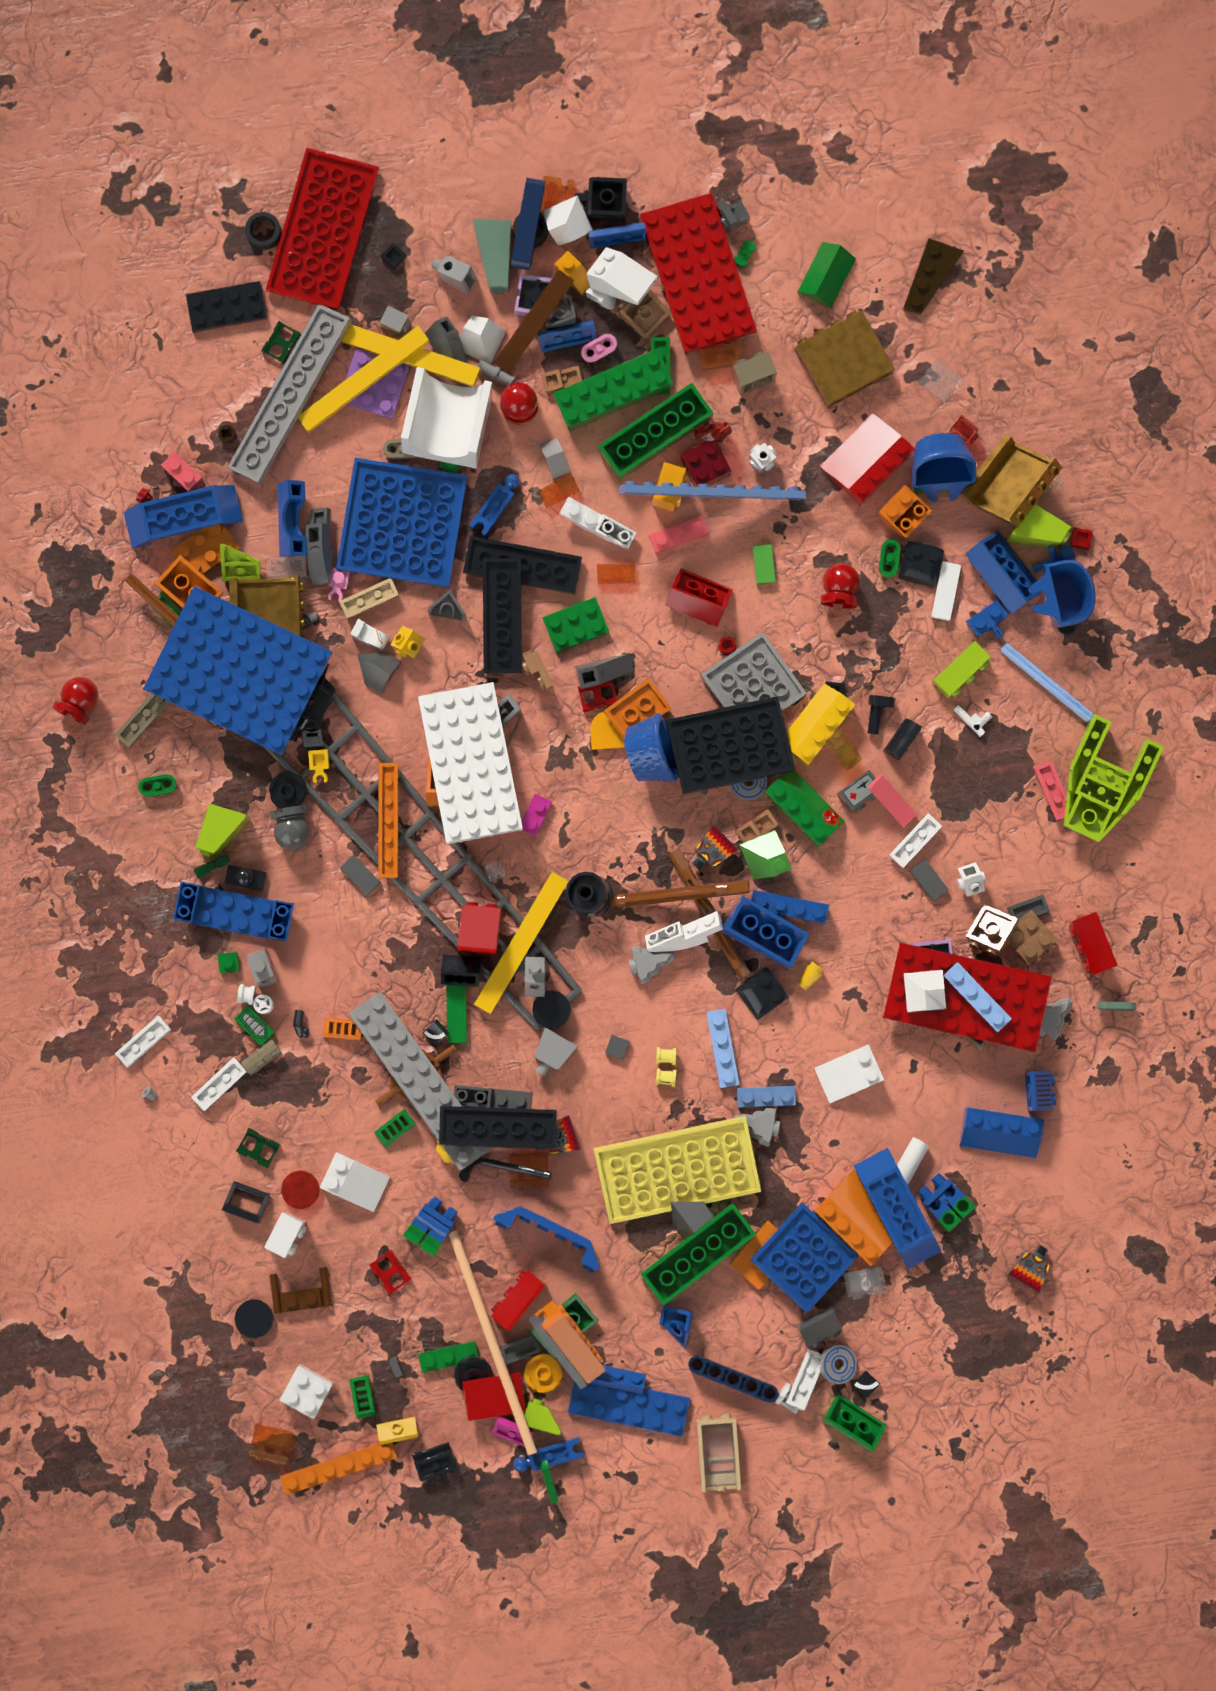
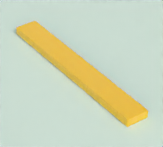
M350 324L340 342L380 355L398 340ZM423 348L403 362L416 368H425V371L475 387L481 372L479 367Z
M419 326L415 327L301 413L298 417L299 421L307 432L310 433L430 342Z
M551 872L474 1005L489 1014L492 1013L569 881Z

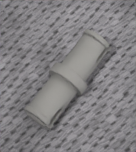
M483 360L477 366L481 369V373L491 378L490 380H496L505 386L512 384L515 377L501 371L500 367H494Z

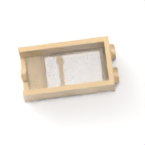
M722 1414L720 1418L712 1419V1415L700 1416V1420L696 1421L702 1493L709 1490H741L736 1418L732 1417L731 1414Z

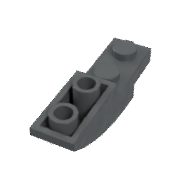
M328 507L311 510L310 524L306 525L307 562L312 585L314 586L331 584L333 548L329 546L331 509Z
M454 1086V1096L464 1106L531 1109L533 1092Z

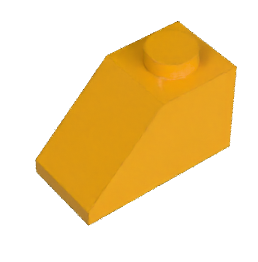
M567 251L555 263V271L561 270L574 280L571 286L580 295H583L590 288L586 274L587 270Z

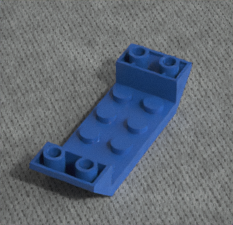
M216 485L140 503L124 511L132 549L151 545L150 541L220 524L229 526L243 522L235 485Z
M181 881L173 919L195 925L287 942L294 903L243 895Z
M888 1148L853 1165L907 1269L942 1252Z
M523 1206L494 1215L495 1225L506 1229L507 1226L511 1227L517 1214L521 1215L519 1219L530 1224L533 1221L538 1224L537 1228L545 1232L551 1230L555 1232V1237L563 1241L567 1238L573 1241V1246L581 1250L583 1247H586L587 1249L580 1262L583 1264L582 1268L592 1273L594 1269L599 1270L600 1266L591 1240Z

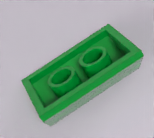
M822 242L797 292L831 309L856 258L841 245Z
M576 1293L561 1304L583 1333L599 1321ZM531 1329L530 1331L554 1358V1354L543 1342V1340L537 1334L535 1329Z
M838 1393L821 1418L824 1422L872 1453L875 1451L886 1427L885 1423Z

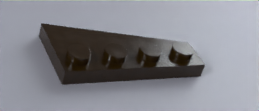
M928 238L903 310L921 316L964 250Z

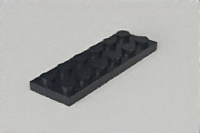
M470 536L463 574L483 577V559L521 558V585L575 595L582 562L581 556Z
M521 558L483 559L484 674L522 673Z
M440 1106L439 1146L555 1150L557 1110Z

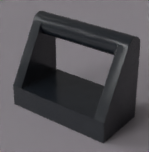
M234 1181L222 1211L259 1224L270 1194ZM235 1190L263 1199L258 1214L230 1204Z

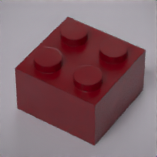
M715 437L680 455V459L694 487H698V484L712 485L731 476V469Z

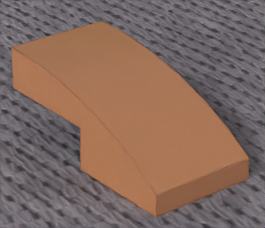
M579 365L541 374L546 393L559 391L583 380Z
M769 808L738 828L736 832L741 840L746 842L768 833L780 825V823Z

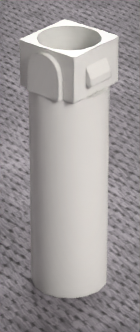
M915 1137L911 1139L897 1164L907 1185L930 1147Z

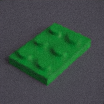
M596 597L542 617L556 653L609 633Z

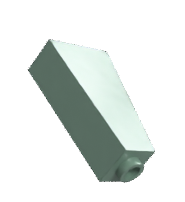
M473 219L474 231L489 291H493L494 294H504V292H508L511 220Z

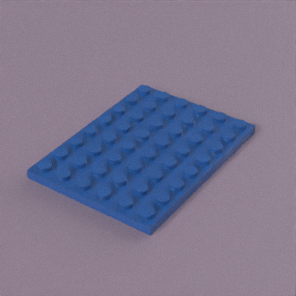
M194 586L143 689L277 754L283 755L333 652Z

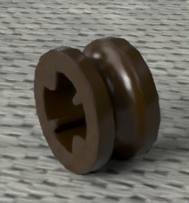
M223 425L218 431V436L223 442L231 443L236 438V431L230 425ZM229 430L232 431V432H230V434H231V437H230V438H229V437L223 438V436H225V435L223 434V431H227V432H228Z

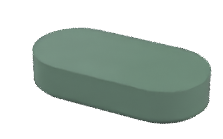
M1097 1002V1009L1135 1011L1136 1003Z

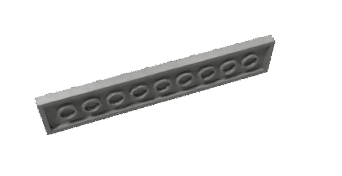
M318 304L227 467L229 470L261 485L352 322L349 317Z
M378 992L349 1012L348 1015L439 1142L440 1106H462L381 992ZM442 1146L459 1171H462L492 1149L491 1147Z

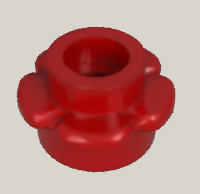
M142 488L136 497V501L139 503L150 501L152 497L150 489Z
M723 637L720 639V644L718 645L720 652L728 656L736 651L737 645L733 638Z

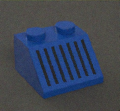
M1051 1071L1025 1072L1027 1110H1053V1106L1056 1105V1096L1052 1094V1086L1055 1085L1054 1075H1051Z

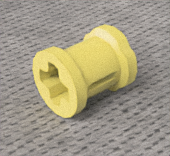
M657 1047L656 1064L672 1063V1065H676V1048L666 1050Z
M657 1069L656 1085L665 1084L675 1087L676 1070L671 1072Z

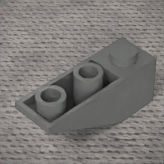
M448 317L436 320L424 333L429 339V343L438 354L467 363L458 330Z
M630 652L574 666L581 689L602 684L634 671Z

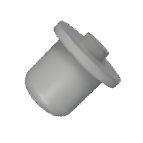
M315 612L304 614L305 624L311 626L313 622L317 621V614Z
M149 1085L143 1090L142 1097L154 1100L157 1097V1092L152 1090V1087Z

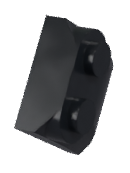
M908 541L898 579L935 588L944 550L920 542Z
M764 967L735 989L757 1020L789 998L767 967Z

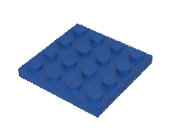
M801 1202L749 1260L801 1309L808 1313L859 1255Z

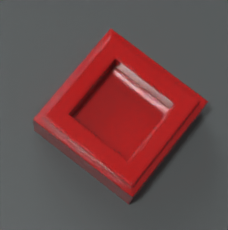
M1074 527L1070 543L1071 547L1089 550L1093 531Z

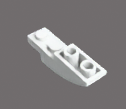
M570 497L566 499L559 515L569 519L584 530L625 549L630 547L637 533Z
M716 911L682 926L680 922H676L645 936L647 950L649 952H670L706 943L709 941V935L723 930L721 916Z

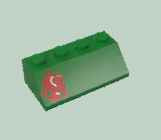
M796 771L782 774L764 792L777 808L817 848L845 822Z

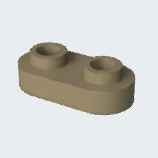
M390 439L383 446L384 455L388 459L417 458L416 456L402 453L401 439ZM395 448L396 452L391 453L390 449Z

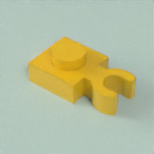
M328 749L309 750L310 770H315L316 772L313 776V782H318V775L324 777V783L327 782L328 775L324 769L330 768Z

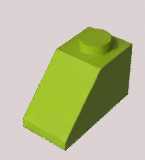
M535 1398L533 1401H529L525 1413L528 1427L560 1435L561 1429L549 1407L544 1405L545 1401Z

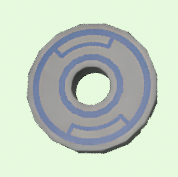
M767 777L755 779L754 784L750 787L745 786L743 782L730 785L731 791L742 800L751 801L757 799L764 793L767 787Z
M832 1345L825 1349L820 1357V1372L830 1383H846L852 1379L856 1372V1357L853 1351L846 1346ZM837 1359L841 1361V1367L838 1370L834 1365Z

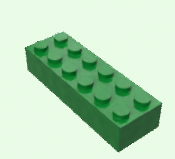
M655 349L556 391L553 394L570 432L663 391L672 389L674 385L659 349Z
M690 383L598 445V452L617 479L621 481L713 418L714 413L694 384Z
M731 1203L700 1229L643 1270L640 1275L664 1306L757 1234L736 1206Z

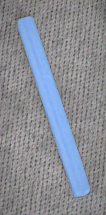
M1006 643L1002 647L1001 652L1084 721H1090L1094 715L1090 710L1010 644Z

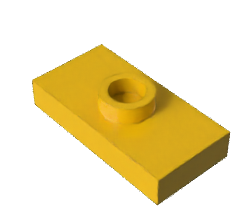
M415 1417L377 1425L380 1445L418 1437Z

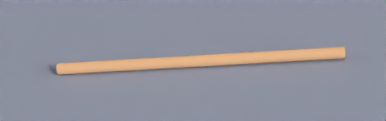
M453 1231L448 1235L527 1454H534L537 1452L469 1261L458 1231Z

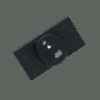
M228 865L225 884L263 891L266 872Z

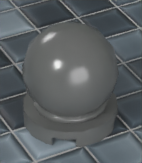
M300 805L282 808L283 811L278 812L276 810L270 811L271 820L277 822L274 827V837L281 848L288 851H298L309 843L311 827L304 818V815L308 814L307 805L303 807Z

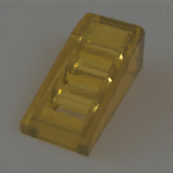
M840 728L825 740L839 763L846 770H850L862 760L857 750Z

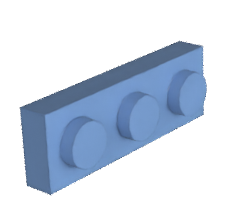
M795 1086L737 1088L738 1108L796 1105Z

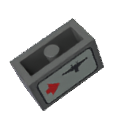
M870 770L837 794L850 812L854 810L859 812L866 806V801L869 799L874 801L876 799L867 788L876 779Z

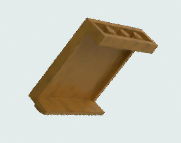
M862 310L849 313L846 316L847 318L842 321L838 319L832 322L830 327L825 330L823 328L813 333L814 336L809 339L806 337L802 338L795 346V352L799 353L821 392L827 409L894 373L895 368Z
M1005 434L976 472V482L966 485L960 494L968 504L1018 528L1030 510L1036 505L1041 495L1048 489L1053 479L1059 474L1062 466L1055 457L1049 459L1015 443L1011 436Z
M298 575L295 578L238 580L237 578H229L231 604L302 637L301 630H305L304 618H301V611H304V600H300V592L304 591L303 581H300Z

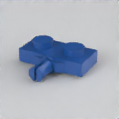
M996 600L970 618L966 624L977 638L986 632L992 631L997 639H1000L1004 634L998 625L1009 614L1000 602Z

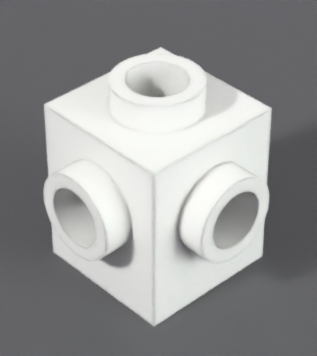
M763 443L760 446L757 444L750 450L749 463L754 470L762 473L765 470L769 471L776 465L775 455L777 453L771 445L767 446ZM762 453L766 456L765 459L760 457Z
M976 862L958 868L960 879L957 880L960 891L964 890L967 897L985 891L984 883H986V878Z

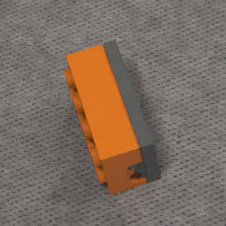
M552 1300L528 1319L537 1334L580 1389L606 1371L602 1365L604 1363L602 1357L561 1304L557 1306Z

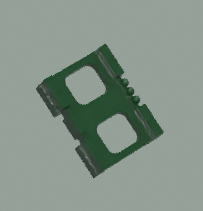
M278 321L273 329L274 333L271 334L269 341H266L261 352L285 365L290 356L289 353L293 349L292 347H294V344H297L302 334ZM283 328L293 332L288 341L279 337V333ZM273 344L283 348V352L279 357L269 352Z
M227 853L217 857L213 862L210 861L207 865L203 864L193 871L198 879L208 874L209 871L218 867L221 868L231 861Z
M248 1128L236 1152L245 1157L249 1156L257 1160L258 1164L269 1168L280 1144L265 1138V1136L262 1137L258 1132ZM248 1136L257 1140L252 1151L243 1147V1143ZM265 1145L274 1149L269 1160L260 1156V1152Z

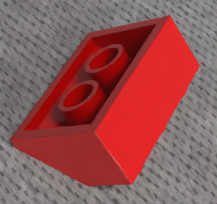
M681 568L670 589L665 606L718 627L733 589Z
M1097 912L1069 922L1070 926L1068 929L1072 938H1076L1078 944L1075 946L1078 954L1084 958L1083 967L1086 973H1090V976L1118 966Z
M522 1270L515 1279L518 1281L515 1287L510 1286L503 1294L506 1298L502 1303L498 1301L491 1309L494 1312L491 1317L508 1332L546 1286V1283L530 1270H527L526 1273Z

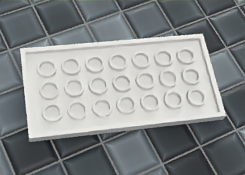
M494 683L418 696L446 844L523 830Z

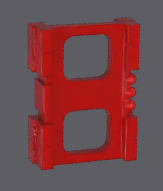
M612 680L583 689L577 686L583 713L595 710L594 708L605 707V705L610 707L617 701ZM610 686L613 697L603 699L601 688ZM592 691L595 701L585 704L582 693Z
M392 1250L369 1265L374 1274H378L380 1280L384 1282L383 1286L389 1295L412 1279L407 1271L403 1270L404 1267H401L402 1265L399 1264L400 1262L397 1261L398 1258ZM384 1257H388L392 1262V1267L386 1271H382L378 1266V1262ZM395 1273H399L404 1280L397 1287H393L389 1281V1278Z

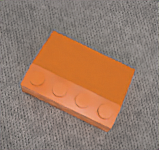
M854 1169L813 1210L869 1266L893 1243L858 1173Z

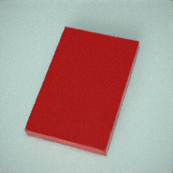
M520 1372L509 1374L522 1411L526 1412ZM500 1376L462 1381L467 1421L513 1414Z

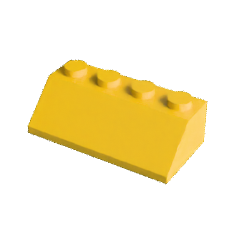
M823 684L787 730L792 756L808 767L856 704L840 692Z

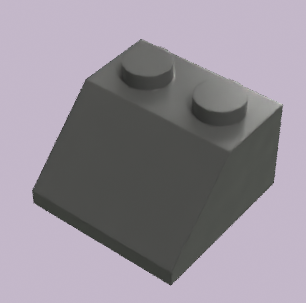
M831 1307L796 1325L806 1346H812V1348L823 1343L822 1339L826 1337L832 1339L840 1334L839 1331L842 1330L838 1318Z

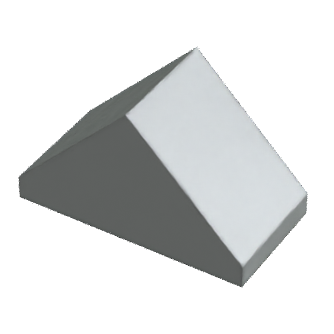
M557 438L539 445L553 480L571 473L564 451Z
M510 694L498 703L502 727L522 713L521 708Z

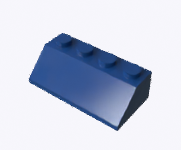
M998 531L978 542L965 554L969 562L975 566L981 577L986 580L993 593L999 597L1004 607L1011 614L1042 593L1030 594L1028 592V588L1037 580Z
M742 896L723 925V930H721L724 934L785 969L793 966L809 936V933L745 896Z
M965 1107L959 1146L1036 1158L1042 1139L1044 1120Z

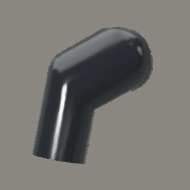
M295 1010L293 1020L295 1032L299 1038H308L309 1028H303L304 1011Z

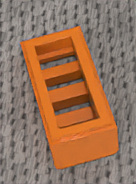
M324 1019L323 1037L362 1040V1033L356 1026L355 1035H352V1025L355 1024L352 1020ZM330 1022H334L333 1034L329 1033ZM338 1023H341L340 1034H337ZM345 1024H349L348 1035H344Z

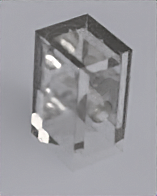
M306 556L267 557L269 579L295 578L296 575L300 579H308Z
M882 1266L843 1273L846 1294L848 1297L852 1296V1300L864 1298L863 1294L871 1293V1296L883 1294L882 1290H887Z

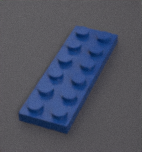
M574 1381L568 1413L683 1437L690 1397L644 1388L643 1394L591 1383H587L584 1388L580 1389Z

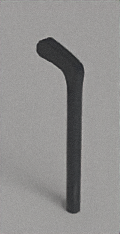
M480 1157L459 1173L460 1180L467 1182L474 1166L480 1164L549 1180L552 1176V1172L484 1157Z

